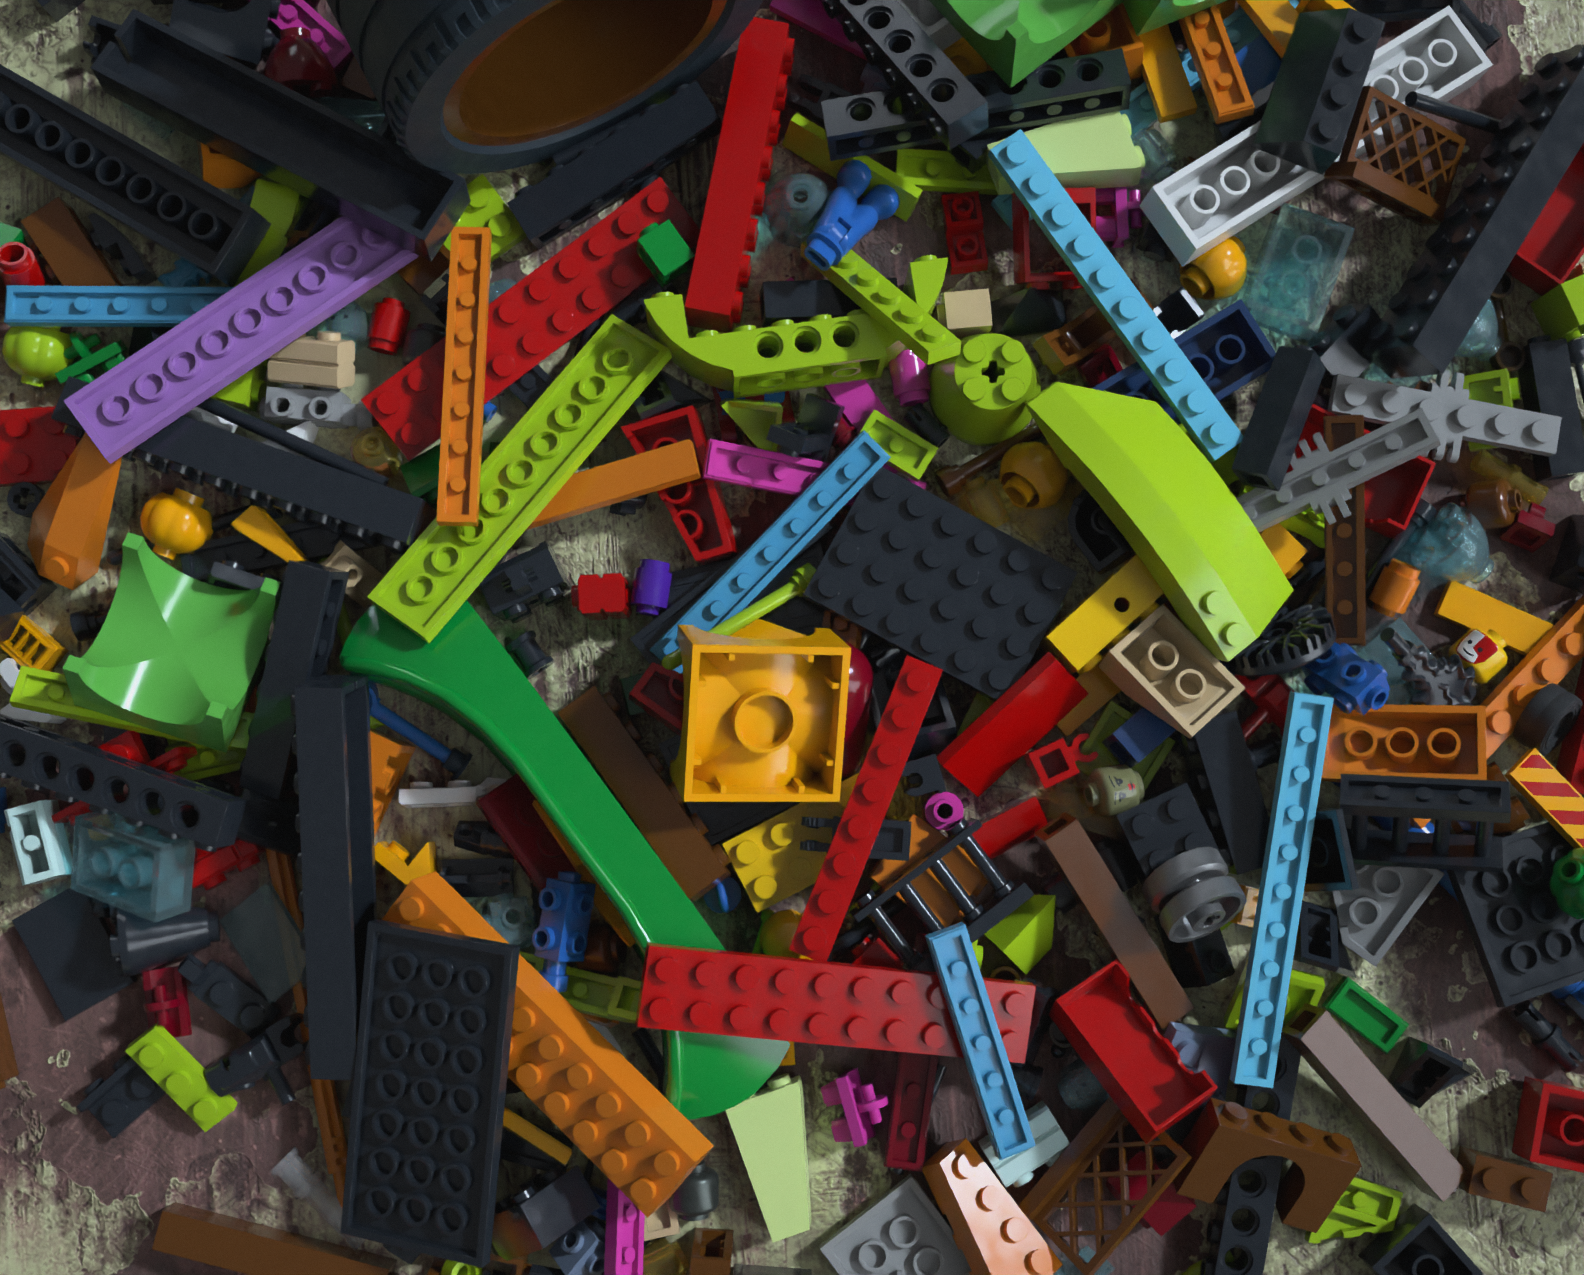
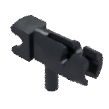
M295 1013L281 1019L266 1028L265 1032L232 1051L228 1057L221 1058L205 1069V1076L211 1089L219 1097H224L240 1090L253 1088L255 1082L263 1078L264 1081H270L282 1106L295 1100L296 1096L281 1066L305 1054L306 1045L309 1040L300 1042L294 1035L295 1028L303 1022V1014Z

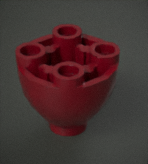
M301 27L281 30V40L275 45L268 57L263 75L324 107L331 106L332 97L336 96L340 90L335 70L327 55L311 39L310 30Z

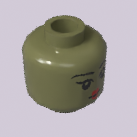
M1110 765L1096 768L1090 773L1088 784H1085L1083 787V795L1086 804L1089 807L1093 806L1098 815L1112 817L1139 804L1143 800L1144 784L1140 774L1137 771H1133L1128 765Z

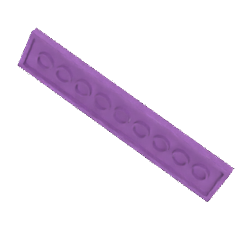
M341 216L63 401L104 458L111 464L418 258L419 255Z

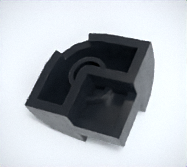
M1086 489L1082 490L1073 500L1068 515V529L1075 545L1097 573L1101 575L1126 561L1134 550Z

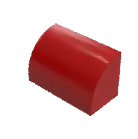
M1028 796L981 821L982 827L972 835L988 857L993 859L1035 837L1034 832L1048 824L1036 796Z

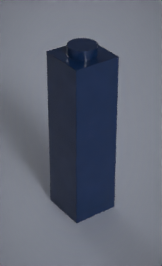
M1142 706L1105 738L1102 743L1120 764H1125L1132 768L1167 739L1176 729Z

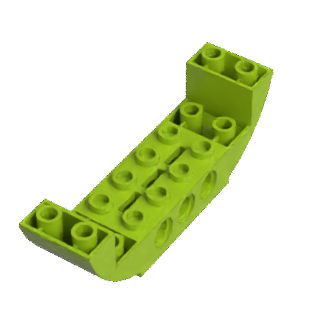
M926 255L915 259L914 262H910L903 291L904 294L932 316L944 282L948 258L937 259L935 255ZM659 292L652 295L650 299H644L648 328L656 341L670 349L672 354L671 360L690 376L710 386L733 392L734 399L881 378L883 369L889 366V362L895 359L903 350L908 349L863 309L853 310L847 313V316L832 318L828 314L816 315L811 317L808 322L794 323L793 320H780L772 323V327L758 329L754 325H743L735 328L734 332L722 334L715 330H707L697 333L696 337L689 338L682 294L674 295L672 292Z

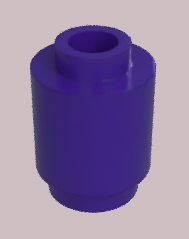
M640 559L639 567L635 568L629 602L630 605L636 607L637 614L658 616L659 610H667L672 573L669 572V563L652 559Z

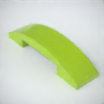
M519 951V954L537 971L543 969L544 958ZM567 966L566 974L569 975L567 991L559 993L578 1012L636 1024L641 981L618 976L617 979Z

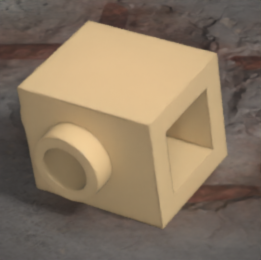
M989 288L944 292L941 305L935 306L936 320L956 337L989 333L993 326Z

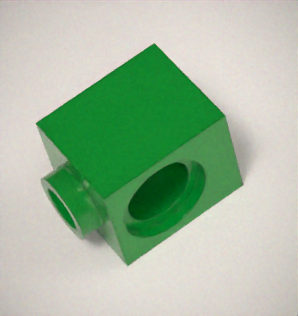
M669 219L660 225L657 222L652 223L640 232V238L637 239L636 252L662 288L693 268L695 255Z

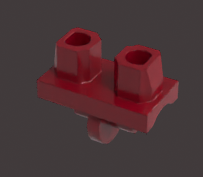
M179 966L142 972L146 1001L143 1004L144 1012H147L148 1027L150 1028L157 1023V1025H162L173 1037L192 1035L186 978L177 971Z

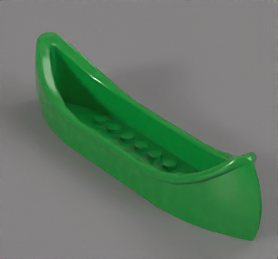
M467 600L430 643H427L374 604L369 607L356 622L340 654V663L343 669L350 675H368V681L414 697L446 714L481 741L512 776L518 774L621 915L636 942L632 946L640 958L642 967L644 966L647 942L725 950L695 906L541 696ZM660 1029L664 1072L663 1096L688 1120L716 1115L735 1107L755 1094L779 1067L791 1045L789 1041Z

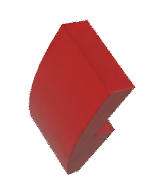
M978 191L941 195L951 275L987 271L988 258L983 235L984 221Z

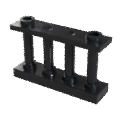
M1341 774L1340 809H1342L1343 815H1352L1351 829L1346 828L1354 864L1503 873L1502 837H1495L1492 834L1494 822L1510 823L1509 781ZM1368 816L1393 817L1392 831L1367 830ZM1409 819H1435L1434 832H1409ZM1451 821H1476L1475 835L1450 834Z
M964 817L958 819L945 830L948 834L947 837L874 892L872 889H868L853 901L856 907L849 913L858 922L866 916L870 918L902 961L900 963L902 969L936 972L929 948L922 954L919 951L914 952L880 905L899 892L930 934L944 929L945 927L911 883L912 880L928 868L962 911L961 918L964 920L962 923L966 924L971 943L979 939L1034 895L1025 882L1018 879L1013 882L1010 879L1006 880L972 834L982 827L979 820L970 818L966 821ZM959 844L994 889L992 891L994 897L983 906L980 903H974L941 859Z

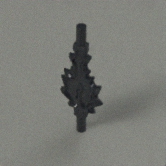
M1391 627L1385 628L1381 632L1380 639L1393 651L1392 656L1395 658L1398 666L1405 667L1401 674V679L1404 681H1414V689H1419L1410 698L1411 703H1417L1416 705L1473 706L1471 701L1476 695V687L1472 686L1475 678L1473 666L1463 669L1462 662L1457 654L1451 655L1448 663L1444 657L1438 660L1435 658L1428 660L1424 645L1416 646L1411 641L1404 640Z

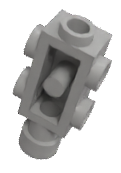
M280 383V387H267L266 397H263L260 402L261 419L270 420L274 424L295 427L306 421H311L317 427L349 429V426H357L360 431L374 432L378 426L377 421L362 404L361 400L358 404H352L351 399L343 392H340V389L317 387V390L303 389V385Z

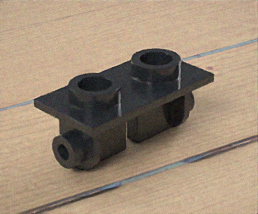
M513 858L437 860V873L462 897L514 896Z

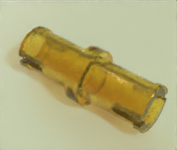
M1481 449L1475 455L1469 466L1470 470L1479 473L1489 480L1498 478L1507 480L1513 489H1519L1522 500L1529 504L1533 502L1539 505L1548 493L1547 486L1541 485L1523 474L1521 467L1516 464L1508 465L1488 453L1485 449Z

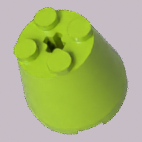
M995 333L969 335L960 339V355L935 363L929 379L931 391L928 393L930 407L934 417L938 419L942 426L946 425L948 427L947 431L954 435L957 440L975 446L998 445L1021 432L1033 418L1025 404L1041 392L1039 373L1032 358L1018 340Z

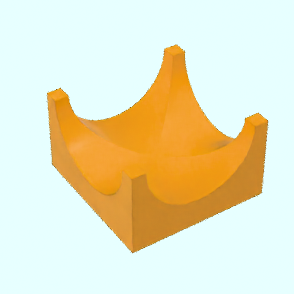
M678 625L677 641L681 651L684 681L683 724L676 760H670L669 775L683 801L840 802L851 647L830 628H814V634L800 638L751 639L710 633L694 625Z

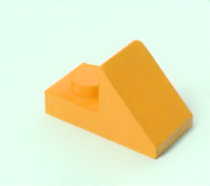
M394 840L390 844L387 841L378 842L374 846L375 860L406 885L413 879L434 871L437 872L436 845L434 841L427 842L412 861L408 859L411 853Z

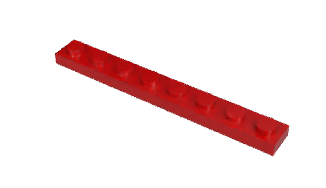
M908 655L905 657L789 950L813 960H828L943 669Z

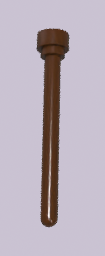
M1037 423L961 466L957 464L952 467L946 465L935 471L936 481L946 497L950 498L962 491V486L967 484L966 480L1002 460L1004 454L1012 446L1023 442L1035 441L1044 436Z

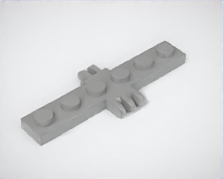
M1445 370L1443 374H1437L1436 383H1429L1427 391L1341 374L1333 377L1328 411L1335 415H1364V421L1387 425L1422 407L1441 444L1432 449V459L1442 460L1446 446L1448 447L1446 461L1456 463L1459 459L1462 440L1548 457L1556 454L1562 417L1469 399V390L1463 389L1464 373L1455 372L1452 376L1451 384L1448 386L1449 371ZM1429 451L1426 452V453L1421 454L1420 456H1423V457L1426 458L1427 455H1428V453H1429Z
M1422 407L1329 452L1320 432L1312 435L1313 441L1318 447L1317 449L1311 451L1306 439L1298 442L1304 455L1297 458L1294 451L1290 462L1293 470L1286 473L1279 491L1255 488L1236 499L1258 532L1311 507L1315 515L1323 512L1329 525L1337 522L1331 510L1336 505H1338L1344 518L1352 515L1345 502L1352 498L1348 489L1426 453L1441 444Z

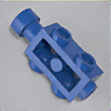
M1334 642L1333 646L1321 657L1300 667L1306 677L1303 680L1305 685L1316 695H1322L1324 692L1334 698L1333 703L1346 714L1355 710L1364 716L1371 708L1374 710L1380 709L1388 699L1390 686L1386 679L1388 676L1386 670L1374 660L1367 662L1359 657L1355 650L1346 643L1339 645Z
M563 870L558 871L557 878H547L546 888L539 894V905L542 909L540 925L532 935V942L536 948L534 956L544 958L543 969L538 972L558 992L567 991L569 975L566 974L567 962L584 961L596 888L594 883L581 881V873Z

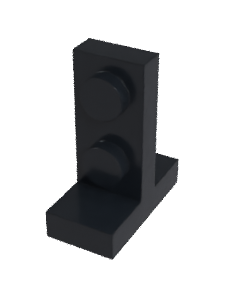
M807 393L797 422L771 425L766 440L778 444L776 450L783 454L825 462L845 406L813 393Z

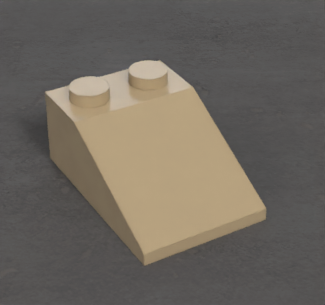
M1163 604L1115 645L1098 666L1124 694L1189 739L1245 689Z

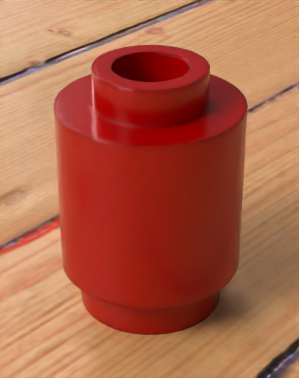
M8 242L0 247V275L5 286L45 285L44 275L30 248L20 242Z
M384 297L382 302L374 303L366 334V339L369 340L368 349L381 354L397 356L398 349L403 348L411 315L410 311L404 309V302Z

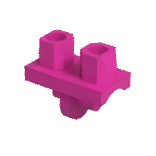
M1127 187L1095 189L1096 206L1110 205L1111 216H1096V233L1102 241H1112V248L1124 247V240L1129 238L1128 218L1131 220V228L1139 229L1142 228V217L1146 216L1140 207L1142 203L1140 190L1129 191L1130 202H1127Z
M858 1068L846 1070L836 1079L821 1087L822 1097L826 1106L842 1104L845 1112L844 1117L835 1118L831 1122L835 1142L853 1141L854 1148L866 1145L867 1140L876 1135L873 1124L883 1121L879 1108L889 1104L887 1095H875L872 1083L862 1085Z

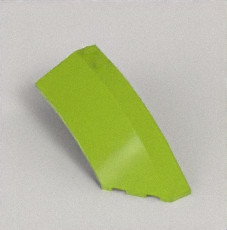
M1061 382L1052 383L1025 404L1026 408L1064 468H1068L1122 533L1158 583L1185 627L1218 660L1229 662L1255 641L1292 593L1293 588L1233 493L1210 462L1162 407L1155 401Z

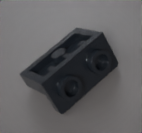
M1161 913L1153 916L1173 974L1182 988L1209 986L1235 973L1220 928L1204 937L1177 943L1169 940L1159 921Z
M128 1054L124 1055L112 1066L115 1073L106 1081L101 1077L86 1088L82 1093L86 1098L76 1106L81 1113L90 1110L113 1139L121 1135L167 1094Z

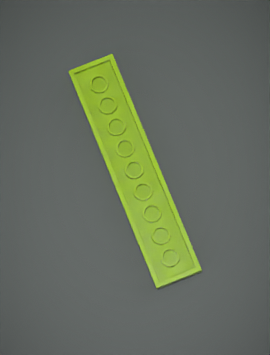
M611 314L481 464L478 527L439 526L436 522V516L367 596L370 602L427 643H430L672 358L670 349Z

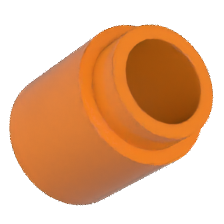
M1392 558L1389 566H1384L1369 596V599L1375 603L1373 609L1389 617H1394L1396 612L1405 614L1420 583L1418 577L1421 570L1404 561Z

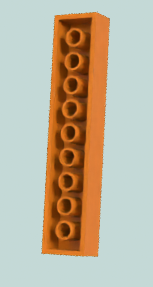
M436 871L411 880L382 918L384 921L509 944ZM519 954L508 1077L648 1218L672 1196L714 1145Z

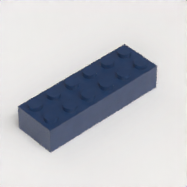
M1242 299L1174 339L1219 403L1268 375L1276 354ZM1137 361L1091 388L1155 401L1179 427L1183 426Z

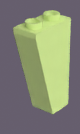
M1120 111L1053 122L1024 132L1063 188L1095 187L1097 189L1129 187L1139 184L1141 170L1145 167L1144 155L1139 145L1134 147L1130 137L1132 129L1129 118L1126 114L1121 115ZM1005 139L987 145L986 164L999 195L1012 194L1014 191L989 158L988 153L990 149Z
M789 1073L768 1080V1087L758 1090L740 1104L725 1110L773 1243L810 1230L812 1220L803 1083L800 1075L790 1078Z

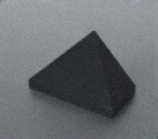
M1029 287L990 302L992 331L995 334H1002L1011 338L1052 332L1067 324L1061 291L1040 290Z

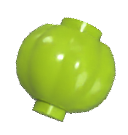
M12 326L6 332L2 342L3 358L13 371L21 375L20 383L44 388L45 381L57 380L55 373L74 364L75 357L68 360L63 354L65 349L73 344L69 334L60 332L61 327Z

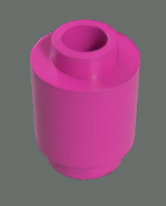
M909 349L903 350L888 364L894 397L899 399L901 407L915 406L918 403L924 404L929 401L928 393L931 391L927 364Z
M935 792L925 800L922 809L925 821L933 828L939 830H946L951 824L962 818L964 813L961 800L950 792ZM943 803L951 807V814L947 818H941L937 813L939 805Z

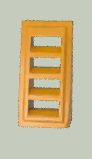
M251 505L231 523L235 530L287 563L289 560L310 561L269 513L260 507Z
M22 615L11 637L8 640L0 641V647L20 666L50 672L53 671L69 651L26 615ZM22 627H24L26 631L19 638V640L15 644H13L11 640L18 633V631ZM34 636L36 640L24 653L21 649ZM44 645L46 649L34 661L32 659L33 655Z

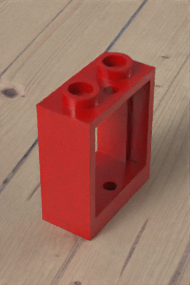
M1095 187L1064 188L1096 232ZM1015 192L1012 193L1014 284H1026V288L1034 287L1040 290H1049V283H1062V289H1083L1084 287L1072 271L1030 273L1029 212Z

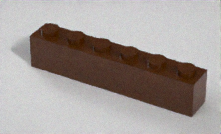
M593 686L559 711L558 714L689 900L695 902L731 875V872L726 867L731 863V860L718 843L713 847L704 836L709 829L696 812L690 816L682 805L684 801L674 782L668 785L660 774L665 769L661 761L653 751H650L648 754L645 753L638 743L644 739L631 720L624 723L617 712L622 707L609 690L603 694L601 690Z

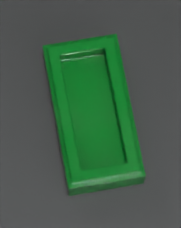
M1347 976L1342 977L1322 1004V1007L1386 1055L1409 1026L1406 1021Z

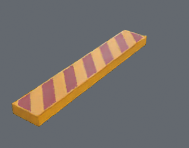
M1536 748L1529 749L1504 776L1574 849L1584 847V798Z

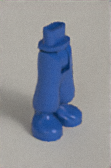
M849 160L841 166L837 173V188L831 191L821 216L815 224L812 233L807 237V247L804 250V254L821 270L825 271L831 265H837L859 240L874 229L878 220L890 218L899 207L900 199L898 193L892 187L882 184L873 187L864 196L860 204H857V199L867 189L872 178L870 169L860 160Z

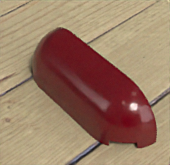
M848 642L845 643L851 647L841 782L851 777L861 764L873 689V671L870 662L864 653Z

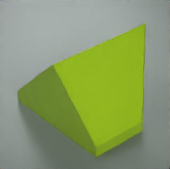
M724 398L720 402L722 408L758 449L778 452L776 450L778 444L766 440L770 426L781 424L783 407L778 401Z
M1033 895L984 934L1025 974L1052 948L1056 895Z

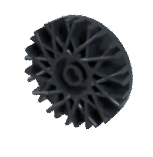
M1311 603L1304 606L1301 604L1292 611L1291 606L1287 604L1277 611L1255 641L1229 662L1222 661V665L1233 674L1248 677L1280 675L1294 671L1318 659L1333 646L1337 633L1331 613H1328L1326 607L1322 608L1319 606L1313 609Z

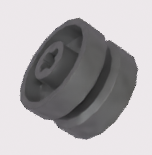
M1199 847L1169 859L1155 869L1142 886L1143 894L1152 910L1161 913L1159 921L1170 941L1180 943L1204 937L1231 921L1243 909L1246 903L1244 892L1235 878L1227 876L1229 872L1228 867L1219 851L1215 848Z

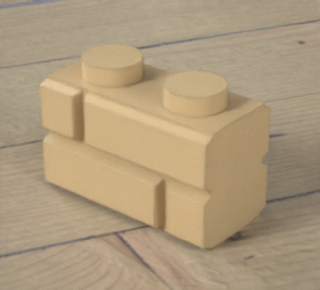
M317 331V337L306 336L305 333L269 357L268 380L270 382L336 389L350 387L355 383V365L353 364L355 361V342L353 340L341 339V332Z

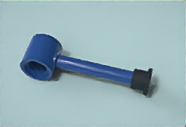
M369 681L370 715L443 762L442 767L453 774L452 778L454 780L458 779L473 755L471 753L465 755L455 747L452 750L379 703L381 699L378 697L377 685Z

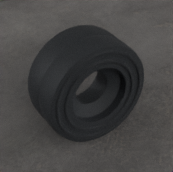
M1551 683L1546 685L1531 699L1521 713L1513 731L1514 739L1529 749L1536 748L1543 756L1549 754L1564 740L1574 726L1582 709V701L1579 697L1567 692L1557 684Z

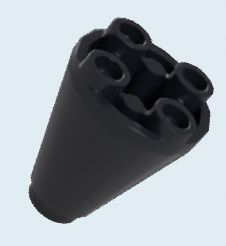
M131 899L110 902L111 923L115 924V934L110 935L112 958H116L118 977L137 975L187 956L189 953L192 954L210 947L211 942L221 941L218 911L208 912V908Z

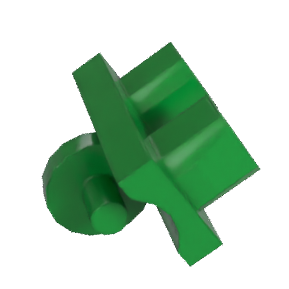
M76 330L69 334L73 345L66 348L63 354L68 360L78 355L82 359L55 373V376L60 384L66 382L69 376L91 383L95 380L90 371L91 368L101 364L105 372L109 371L127 359L123 352L128 350L123 340H120L94 353L92 348L102 343L99 335L94 333L85 338L80 331Z

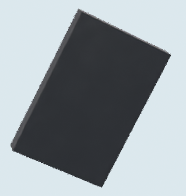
M85 882L75 884L12 920L65 1021L78 1016L137 982L135 975L129 977L117 976L116 958H112L110 935L112 932L104 917H94L92 915L94 903H91L93 897Z

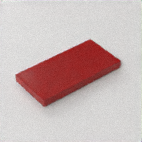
M1048 652L937 756V760L955 778L979 797L1089 693Z

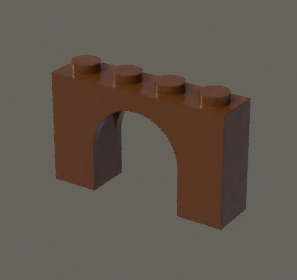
M1210 1098L1181 1145L1192 1158L1175 1177L1173 1183L1177 1194L1213 1203L1231 1173L1242 1163L1267 1155L1288 1158L1293 1163L1278 1185L1275 1202L1282 1224L1317 1233L1362 1165L1351 1139L1343 1134L1330 1133L1313 1128L1303 1122L1296 1123L1279 1118L1269 1112L1262 1113L1245 1108L1235 1102H1225ZM1175 1154L1174 1158L1172 1159V1161L1170 1162L1169 1166H1170L1171 1163L1176 1159V1157H1177L1176 1154Z

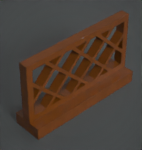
M1363 86L1339 161L1333 162L1325 171L1324 177L1420 226H1439L1445 219L1444 212L1447 209L1445 206L1466 139L1376 88ZM1372 101L1375 102L1379 117L1373 122L1370 121L1368 113ZM1399 115L1403 131L1395 136L1391 119ZM1381 127L1385 143L1377 148L1373 131ZM1423 129L1427 144L1419 149L1416 132ZM1363 139L1367 155L1362 159H1358L1355 157L1359 141ZM1405 140L1409 156L1401 160L1398 144ZM1446 141L1450 144L1446 160L1443 161L1439 145ZM1388 152L1391 168L1383 172L1380 156ZM1429 153L1433 169L1425 173L1422 157ZM1412 165L1415 181L1408 185L1404 169ZM1435 178L1437 184L1434 198L1431 197L1428 182Z
M1111 1097L1105 1101L1018 1205L1026 1217L1033 1220L1084 1275H1094L1192 1158L1166 1131L1157 1136L1160 1141L1151 1140L1147 1144L1144 1141L1127 1142L1126 1127L1130 1122ZM1118 1137L1119 1143H1113ZM1167 1146L1177 1157L1167 1169L1155 1170L1153 1147ZM1127 1148H1145L1146 1170L1128 1171ZM1107 1149H1119L1120 1171L1102 1172L1101 1157ZM1093 1167L1094 1173H1088ZM1147 1176V1193L1141 1200H1129L1128 1177ZM1155 1176H1160V1178L1155 1182ZM1120 1177L1121 1200L1103 1201L1102 1178ZM1082 1179H1094L1095 1201L1077 1202V1185ZM1121 1206L1122 1223L1116 1230H1104L1103 1207ZM1130 1206H1135L1134 1209L1130 1212ZM1095 1207L1096 1230L1078 1231L1077 1208ZM1069 1208L1070 1231L1057 1232L1048 1222L1057 1209ZM1096 1236V1254L1087 1263L1079 1255L1078 1237ZM1104 1236H1110L1105 1242ZM1063 1237H1070V1244Z

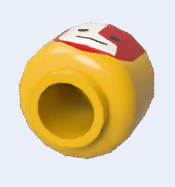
M1477 628L1470 629L1449 648L1448 655L1450 658L1451 655L1457 654L1462 662L1463 669L1473 666L1475 670L1473 682L1485 684L1507 664L1508 657L1503 649L1507 646V643L1492 629H1489L1487 632Z

